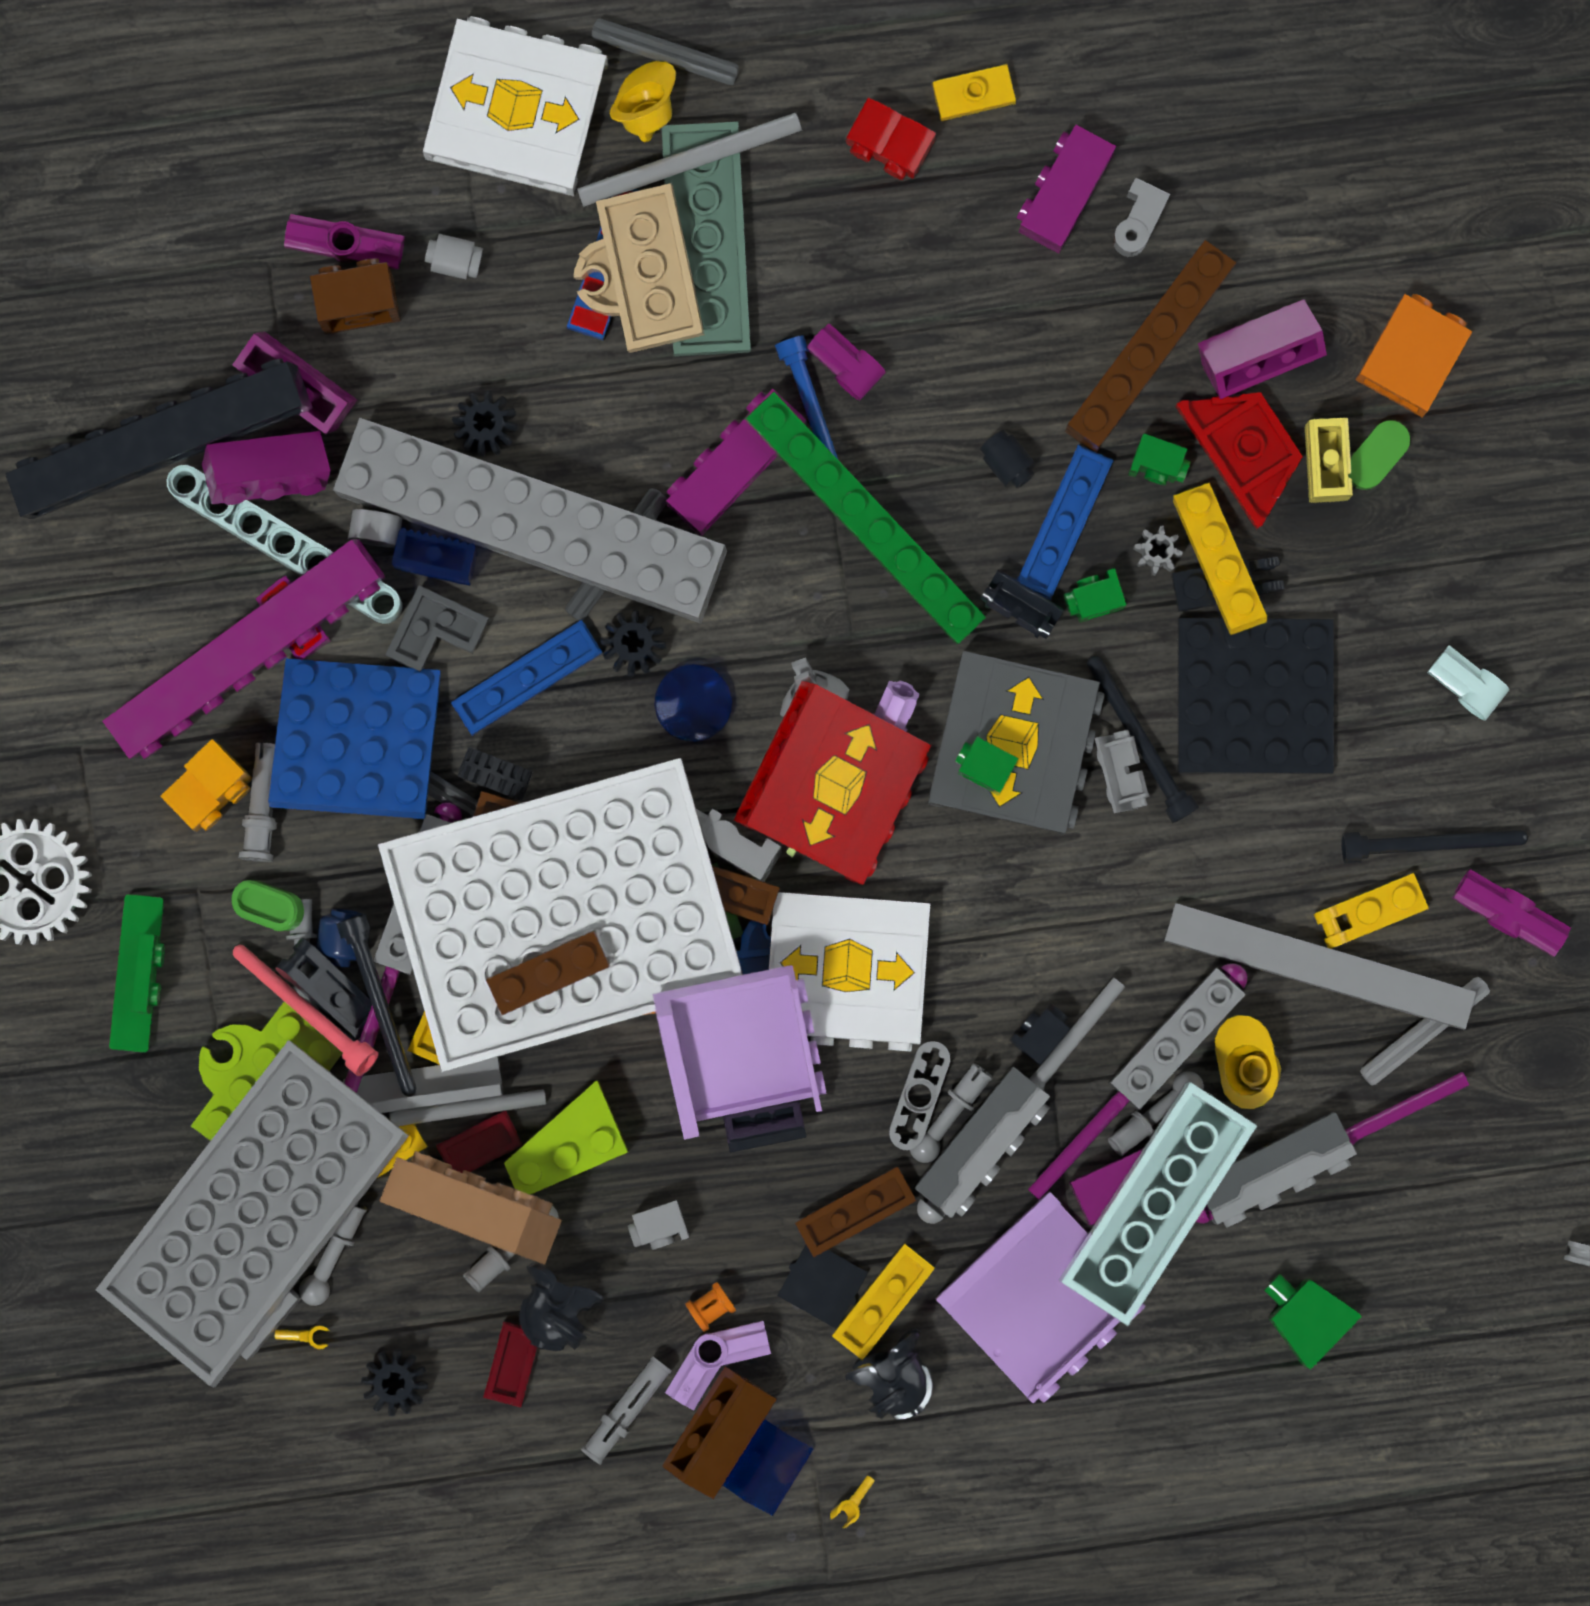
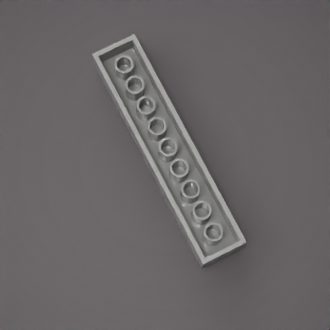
M362 418L358 420L333 489L340 498L380 512L399 516L403 520L698 623H702L727 554V549L722 543Z

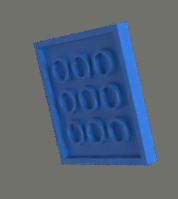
M286 658L268 799L269 807L425 819L441 680L440 670L422 669L420 672L413 668Z

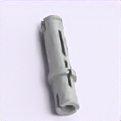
M652 1356L650 1362L632 1385L629 1386L609 1415L604 1413L601 1417L602 1424L587 1444L581 1448V1451L601 1465L602 1460L620 1437L625 1439L628 1435L627 1428L649 1402L665 1378L671 1374L672 1370ZM650 1380V1382L648 1383V1385L645 1387V1389L642 1391V1393L638 1396V1398L635 1400V1402L632 1404V1406L628 1408V1406L630 1405V1403L634 1400V1398L637 1396V1394L640 1392V1390L644 1387V1385L647 1383V1381ZM623 1413H625V1415L622 1417V1419H621V1420L617 1423V1425L613 1428V1430H612V1432L609 1434V1436H608L605 1440H603L604 1437L607 1435V1433L610 1431V1429H612V1427L615 1425V1423L617 1422V1420L620 1418V1416H621Z

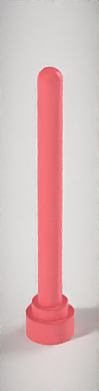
M244 945L234 947V958L343 1053L342 1058L345 1060V1066L356 1076L363 1075L373 1066L378 1058V1052L367 1042L352 1041Z

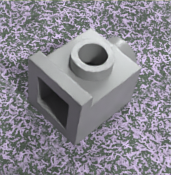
M677 1200L632 1215L634 1223L628 1225L634 1247L650 1243L652 1250L674 1243L672 1236L679 1233L681 1240L690 1237Z

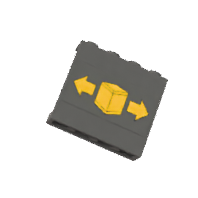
M963 651L927 805L940 808L946 806L1058 832L1057 835L1061 836L1066 833L1067 827L1074 829L1079 806L1072 805L1075 790H1083L1087 774V768L1081 767L1084 752L1091 753L1096 733L1095 730L1089 729L1092 714L1100 715L1104 699V693L1098 692L1100 682ZM976 737H979L1019 758L999 796L957 774L961 765L956 763L955 760L965 741L973 745Z

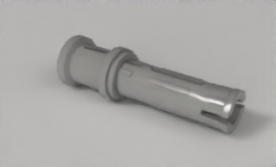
M255 743V761L249 814L245 815V818L242 820V826L245 827L243 851H240L238 858L242 860L273 862L274 855L270 854L272 831L277 828L275 818H272L273 807H269L268 799L275 744Z

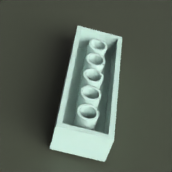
M1186 1083L1058 1281L1128 1326L1257 1125L1193 1083Z

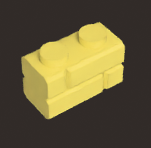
M1348 418L1309 420L1305 425L1309 503L1348 501L1353 495L1352 479L1349 478L1351 474Z

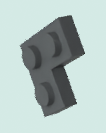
M418 585L385 655L421 672L438 638L473 654L490 619Z

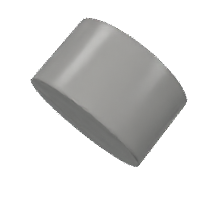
M354 509L352 510L348 540L359 539L362 544L397 548L402 518L384 512Z

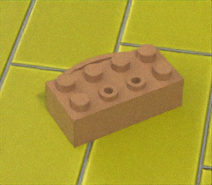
M416 1151L411 1162L396 1158L380 1199L382 1203L542 1264L546 1263L562 1221L549 1215L553 1205L550 1202L497 1183L496 1186L485 1182L486 1178L465 1170L463 1173L452 1170V1165Z

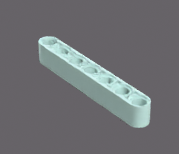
M179 465L168 474L167 488L180 503L301 576L309 571L308 563L312 557L316 555L328 557L334 553L248 500L236 505H228V508L221 514L211 513V499L205 475L194 467ZM189 475L195 477L196 485L190 493L181 494L177 491V483L182 477ZM251 515L261 517L262 525L258 532L254 534L244 533L242 524L247 517ZM289 535L294 537L295 545L291 552L287 554L276 552L275 544L281 536ZM382 581L378 582L381 589L370 598L362 602L358 597L348 604L382 624L396 621L403 610L400 596L392 587ZM382 595H389L394 599L393 609L386 614H379L374 610L375 600Z

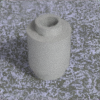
M439 234L437 241L429 240L425 262L431 263V272L465 280L467 276L477 278L483 248L474 246L475 242Z

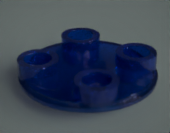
M690 664L672 670L662 679L655 694L654 705L660 724L669 734L683 741L697 742L713 737L725 726L731 713L732 698L727 683L715 670L703 665Z

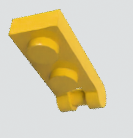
M1412 873L1313 915L1317 924H1322L1327 938L1324 941L1327 948L1332 949L1429 908L1415 874ZM1345 914L1351 928L1341 932L1336 917Z

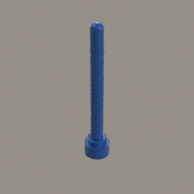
M797 336L776 344L775 347L780 361L784 360L786 367L790 366L813 434L838 459L805 361L808 359L806 352L809 351L805 337Z

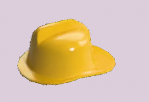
M655 61L634 70L624 80L610 109L609 114L612 120L622 122L629 133L638 135L643 142H649L655 132L664 127L672 117L670 94L677 74L673 65L664 61Z
M1237 1015L1227 1019L1219 1027L1215 1038V1052L1224 1094L1231 1103L1240 1108L1255 1109L1261 1107L1273 1097L1281 1078V1066L1279 1059L1275 1055L1273 1041L1266 1027L1259 1020L1251 1016Z

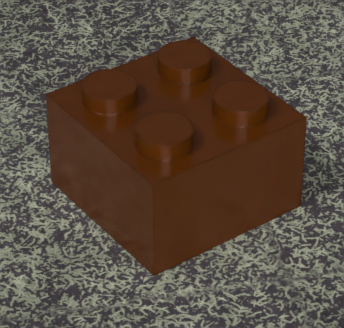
M366 259L357 262L356 268L342 270L339 265L327 266L318 269L319 274L310 276L317 320L325 335L401 321L393 275L387 262L380 263L379 259Z

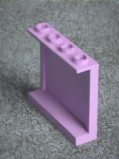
M792 965L653 994L684 1140L699 1137L697 1121L811 1097L814 1099L816 1112L822 1111L819 1095L826 1094L822 1071L814 1072L813 1065L820 1064L816 1040L808 1042L807 1034L814 1033L810 1010L802 1011L801 1003L808 1002L804 979H795Z

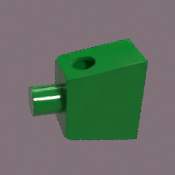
M1278 1274L1264 1289L1279 1305L1270 1314L1269 1320L1300 1363L1309 1370L1362 1317L1357 1311L1307 1278L1295 1289L1281 1274Z

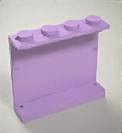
M1047 1192L935 1298L1032 1403L1038 1398L1043 1403L1047 1401L1060 1388L1056 1381L1066 1372L1071 1376L1078 1372L1088 1362L1085 1354L1094 1345H1097L1100 1349L1103 1348L1117 1334L1113 1328L1120 1322L1058 1281L1088 1233L1064 1209L1051 1192ZM1143 1303L1133 1319L1145 1308Z

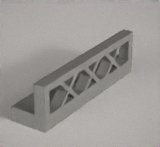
M493 1057L442 1072L440 1065L411 1069L417 1087L416 1093L412 1096H405L401 1092L395 1072L363 1076L357 1091L360 1097L380 1113L504 1095L499 1057Z

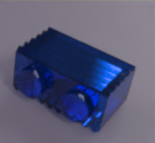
M403 527L398 533L392 565L396 570L470 586L478 551L473 542L469 545L465 541L459 543L458 539L452 542L450 537L445 540L443 536L437 538L435 534L429 536L427 532L422 535L420 531L414 533L412 529L406 531Z

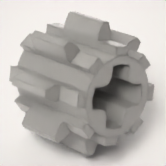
M1161 526L1155 535L1145 529L1142 532L1145 543L1135 544L1133 550L1142 553L1143 557L1137 566L1140 567L1148 564L1151 566V573L1154 576L1159 567L1162 566L1171 572L1174 567L1170 558L1181 557L1183 553L1174 548L1173 545L1179 536L1173 535L1169 538L1164 535V526ZM1152 542L1156 546L1162 544L1166 546L1167 549L1163 553L1165 559H1162L1159 555L1155 557L1150 556L1149 552L1153 548Z

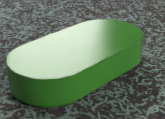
M1392 420L1380 423L1350 458L1351 474L1349 478L1352 479L1354 487L1361 490L1376 487L1408 450L1410 435L1403 424Z
M246 880L239 883L232 894V906L238 916L270 929L292 931L303 920L304 907L300 898L293 893L261 881Z

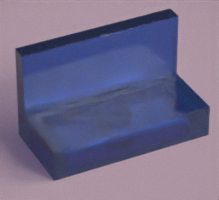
M764 1419L723 1486L745 1502L773 1516L814 1449L792 1437L772 1422Z

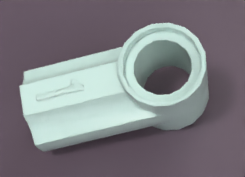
M1447 646L1427 672L1459 697L1458 701L1469 712L1485 721L1509 692L1508 686L1498 677L1485 669L1480 670L1451 646Z

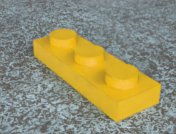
M903 1244L831 1336L863 1361L935 1267L906 1244Z

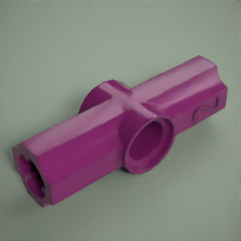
M290 214L285 231L284 247L333 257L340 262L379 259L380 263L387 262L390 269L399 270L404 251L405 237L356 227L346 221L335 223ZM342 234H350L354 237V244L350 249L339 250L335 248L336 239Z
M1471 869L1461 879L1452 897L1457 903H1461L1469 910L1488 919L1487 923L1510 937L1516 939L1519 937L1552 957H1555L1562 948L1571 930L1565 923L1536 908V904L1529 898L1510 888L1503 889Z

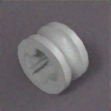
M1568 1241L1567 1246L1570 1247V1252L1564 1255L1563 1260L1590 1267V1246Z

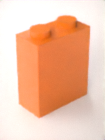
M1404 294L1355 380L1423 417L1428 412L1473 331L1465 327L1467 323L1460 317L1451 313H1446L1444 316L1433 310V304L1426 298L1417 294H1413L1412 297Z

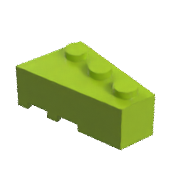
M596 1080L504 1163L516 1190L531 1195L629 1153L599 1081Z

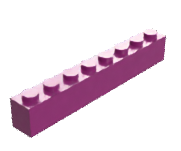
M350 540L102 722L129 759L140 755L144 760L149 758L163 747L160 740L170 733L177 737L192 727L194 723L191 718L203 710L207 715L225 702L222 695L233 687L236 692H239L254 682L256 678L253 673L265 665L269 670L287 657L284 650L294 643L301 647L316 637L318 632L315 628L324 621L328 620L330 624H333L349 612L346 605L358 597L363 602L381 589L378 582L384 579L385 575L360 540Z

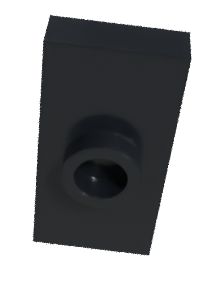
M799 1101L723 1116L730 1153L807 1138Z

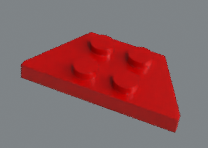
M1261 392L1234 397L1227 396L1222 399L1212 397L1206 400L1180 401L1175 407L1255 529H1259L1264 524L1271 509L1303 457Z

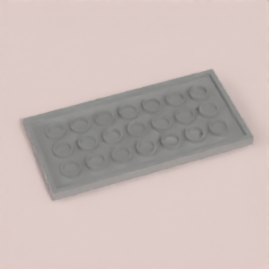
M288 1040L103 1279L96 1291L209 1386L216 1387L409 1135L296 1044Z

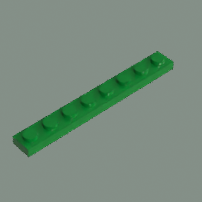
M772 392L745 418L746 422L956 644H959L986 618L775 392Z

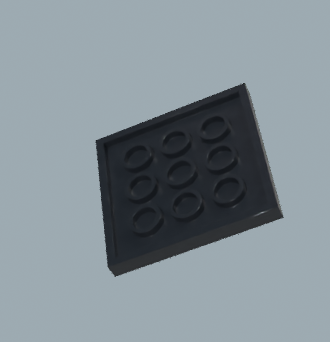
M1178 618L1177 773L1332 775L1334 773L1333 619H1267L1266 623L1230 635L1223 618Z

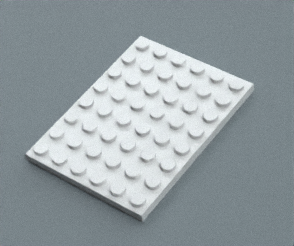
M681 758L378 844L442 1072L655 1012L653 998L655 993L743 975ZM596 932L611 967L510 1013L501 1015L486 979L587 933Z

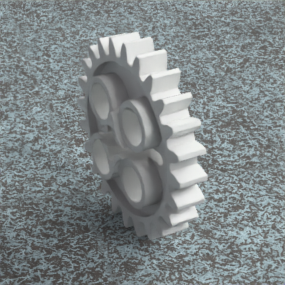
M17 819L16 830L12 831L8 824L2 823L3 835L0 836V861L6 860L17 871L27 876L34 874L32 882L54 897L55 903L53 905L49 904L33 890L27 888L21 890L24 885L23 882L0 865V875H5L9 880L8 891L0 896V940L6 941L14 933L15 944L22 945L25 936L28 935L30 942L33 945H38L39 935L43 933L48 941H53L54 928H57L62 933H67L68 930L64 921L66 919L75 922L79 921L78 916L73 912L75 907L87 908V904L80 900L79 897L80 894L91 893L92 889L81 885V880L91 877L92 874L87 871H80L79 867L86 863L88 859L85 856H74V853L80 847L79 843L74 842L65 845L69 836L68 832L63 831L54 837V824L49 823L42 832L40 821L37 819H33L30 829L26 828V824L22 819ZM29 844L34 852L33 858L30 863L19 865L15 858L16 851L20 846ZM60 868L64 874V882L59 888L50 889L46 883V876L51 869ZM36 899L40 905V912L36 918L26 920L22 914V906L27 900Z

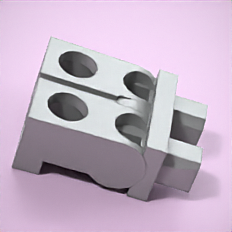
M696 809L707 849L709 848L716 858L746 876L765 882L782 854L781 846L767 838L763 846L760 847L741 836L737 828L731 822L725 821L723 815L716 810L711 809L710 813L706 815Z

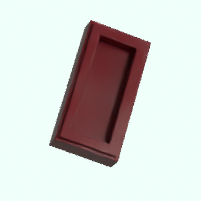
M506 1110L436 1145L444 1163L452 1165V1170L463 1173L464 1170L472 1172L524 1146Z
M503 1321L483 1396L486 1399L520 1408L522 1407L537 1347L530 1344L531 1341L525 1336L521 1325Z

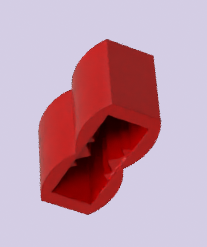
M868 98L846 137V144L851 147L849 151L855 157L865 162H870L871 158L883 163L885 165L883 170L889 175L900 180H904L905 176L914 179L936 140V133L922 124L902 116L884 104Z

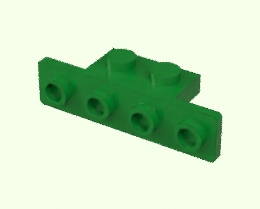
M129 894L124 898L109 1042L110 1049L144 1053L149 1051L153 1006L159 1005L161 984L156 983L157 967L163 966L165 945L160 944L164 909L163 898Z

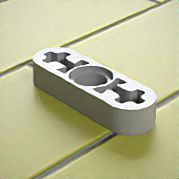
M930 1041L924 1043L918 1048L889 1128L890 1140L899 1149L912 1150L918 1147L924 1139L950 1064L949 1051L939 1042ZM932 1048L938 1049V1056L944 1059L942 1066L935 1065L931 1073L932 1077H938L936 1085L927 1079L914 1078L916 1069L924 1073L927 1062L921 1059L923 1052L930 1053ZM922 1084L930 1090L931 1099L926 1106L915 1107L910 1103L908 1093L914 1085ZM903 1106L911 1112L926 1114L923 1122L915 1118L913 1130L918 1132V1137L916 1140L909 1139L907 1144L901 1143V1135L895 1133L897 1126H905L909 1116L901 1115Z

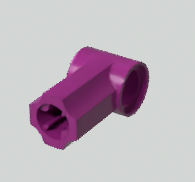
M830 324L822 328L807 346L809 352L835 375V380L842 388L858 401L886 373L884 368L870 354L862 349L859 351Z

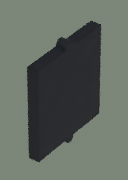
M805 1245L795 1264L789 1265L791 1271L777 1296L837 1329L850 1304L854 1305L856 1303L855 1295L868 1272L829 1250L813 1257L807 1245Z

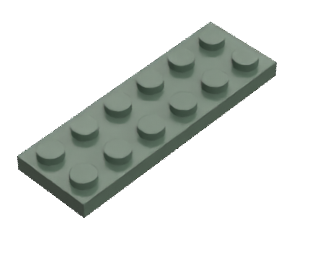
M738 122L665 125L662 127L663 158L738 133ZM740 153L664 179V184L671 183L674 189L705 333L703 336L674 342V356L751 352Z

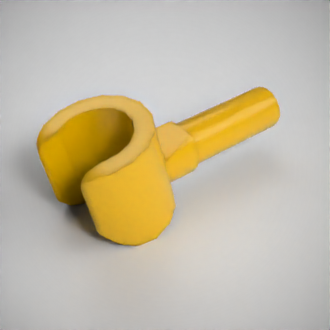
M315 1325L310 1330L300 1331L276 1329L275 1339L309 1342L316 1349H324L329 1344H315L312 1336L317 1330L329 1331V1329L323 1325Z
M866 1476L849 1500L841 1502L831 1510L830 1519L835 1518L841 1510L844 1511L848 1516V1520L843 1525V1529L858 1520L860 1516L858 1506L875 1480L870 1476Z

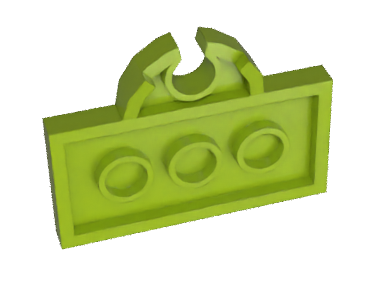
M285 1002L279 1007L262 1031L252 1026L232 1024L218 1029L212 1033V1036L216 1040L229 1042L233 1047V1056L228 1062L220 1063L212 1057L210 1049L202 1046L199 1055V1071L204 1084L214 1095L192 1123L191 1127L211 1141L288 1040L296 1044L328 1071L331 1070L343 1053Z

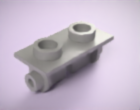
M1129 730L1114 733V735L1095 738L1097 758L1103 769L1107 785L1106 793L1109 802L1112 804L1113 812H1125L1147 806L1146 798L1149 797L1143 772L1141 770L1130 773L1128 767L1140 763L1134 736L1130 737Z

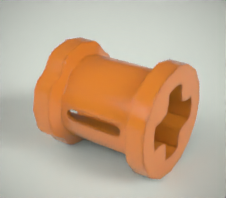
M718 1282L712 1285L713 1289L695 1302L689 1300L685 1303L703 1332L709 1329L710 1323L726 1312L732 1314L736 1311V1308Z

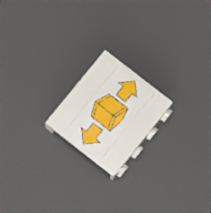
M469 17L467 21L457 19L423 148L425 159L574 196L578 183L577 172L603 70H607L608 66L607 56L602 55V51L594 46L580 44L578 49L564 45V40L550 35H542L541 39L527 36V31L518 27L505 26L504 30L489 27L490 23L481 18Z
M778 893L773 908L769 970L792 965L795 979H804L808 1002L801 1003L802 1011L810 1010L814 1033L807 1034V1036L811 1037V1041L816 1040L817 1045L834 1046V1038L849 1039V1047L869 1049L873 1048V1041L889 1042L888 1050L911 1051L912 1044H920L930 903Z

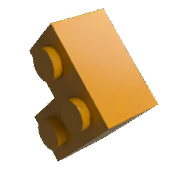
M211 739L184 765L187 771L160 797L192 830L198 832L203 828L205 831H208L222 818L223 815L219 811L228 802L231 801L233 804H236L250 791L251 788L247 784L252 780V777L219 743Z

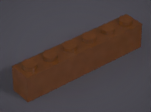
M1204 240L1067 424L1065 429L1067 434L1089 450L1098 452L1231 273L1236 264L1234 260Z

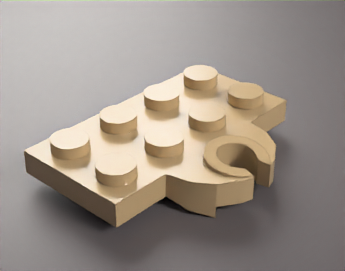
M671 183L596 201L604 239L589 244L578 254L579 259L574 269V278L576 280H585L589 274L600 272L604 275V285L595 292L586 289L577 291L580 299L597 313L605 316L621 317L627 350L630 353L705 335L674 189Z

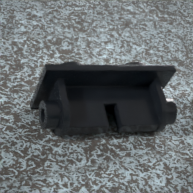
M999 569L980 598L986 602L985 607L994 609L1008 619L1010 616L1016 618L1017 621L1015 623L1035 634L1034 637L1037 639L1039 636L1047 639L1065 610Z

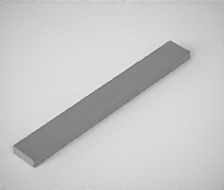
M1177 903L1175 904L1164 941L1462 1030L1466 1029L1476 991Z

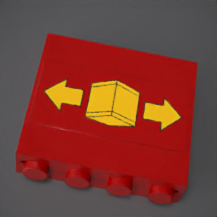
M801 681L733 821L744 827L756 830L844 875V878L864 885L866 878L871 877L877 867L878 861L876 858L883 844H886L893 835L895 828L893 823L900 809H903L910 800L912 793L910 788L917 774H920L927 765L929 758L927 753L931 745L817 684Z

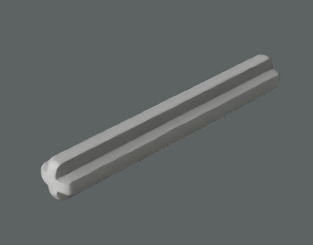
M1480 977L1473 978L1462 987L1476 991L1472 1007L1490 993L1489 987ZM1425 1018L1362 1067L1360 1070L1362 1076L1370 1085H1376L1446 1029L1448 1025Z

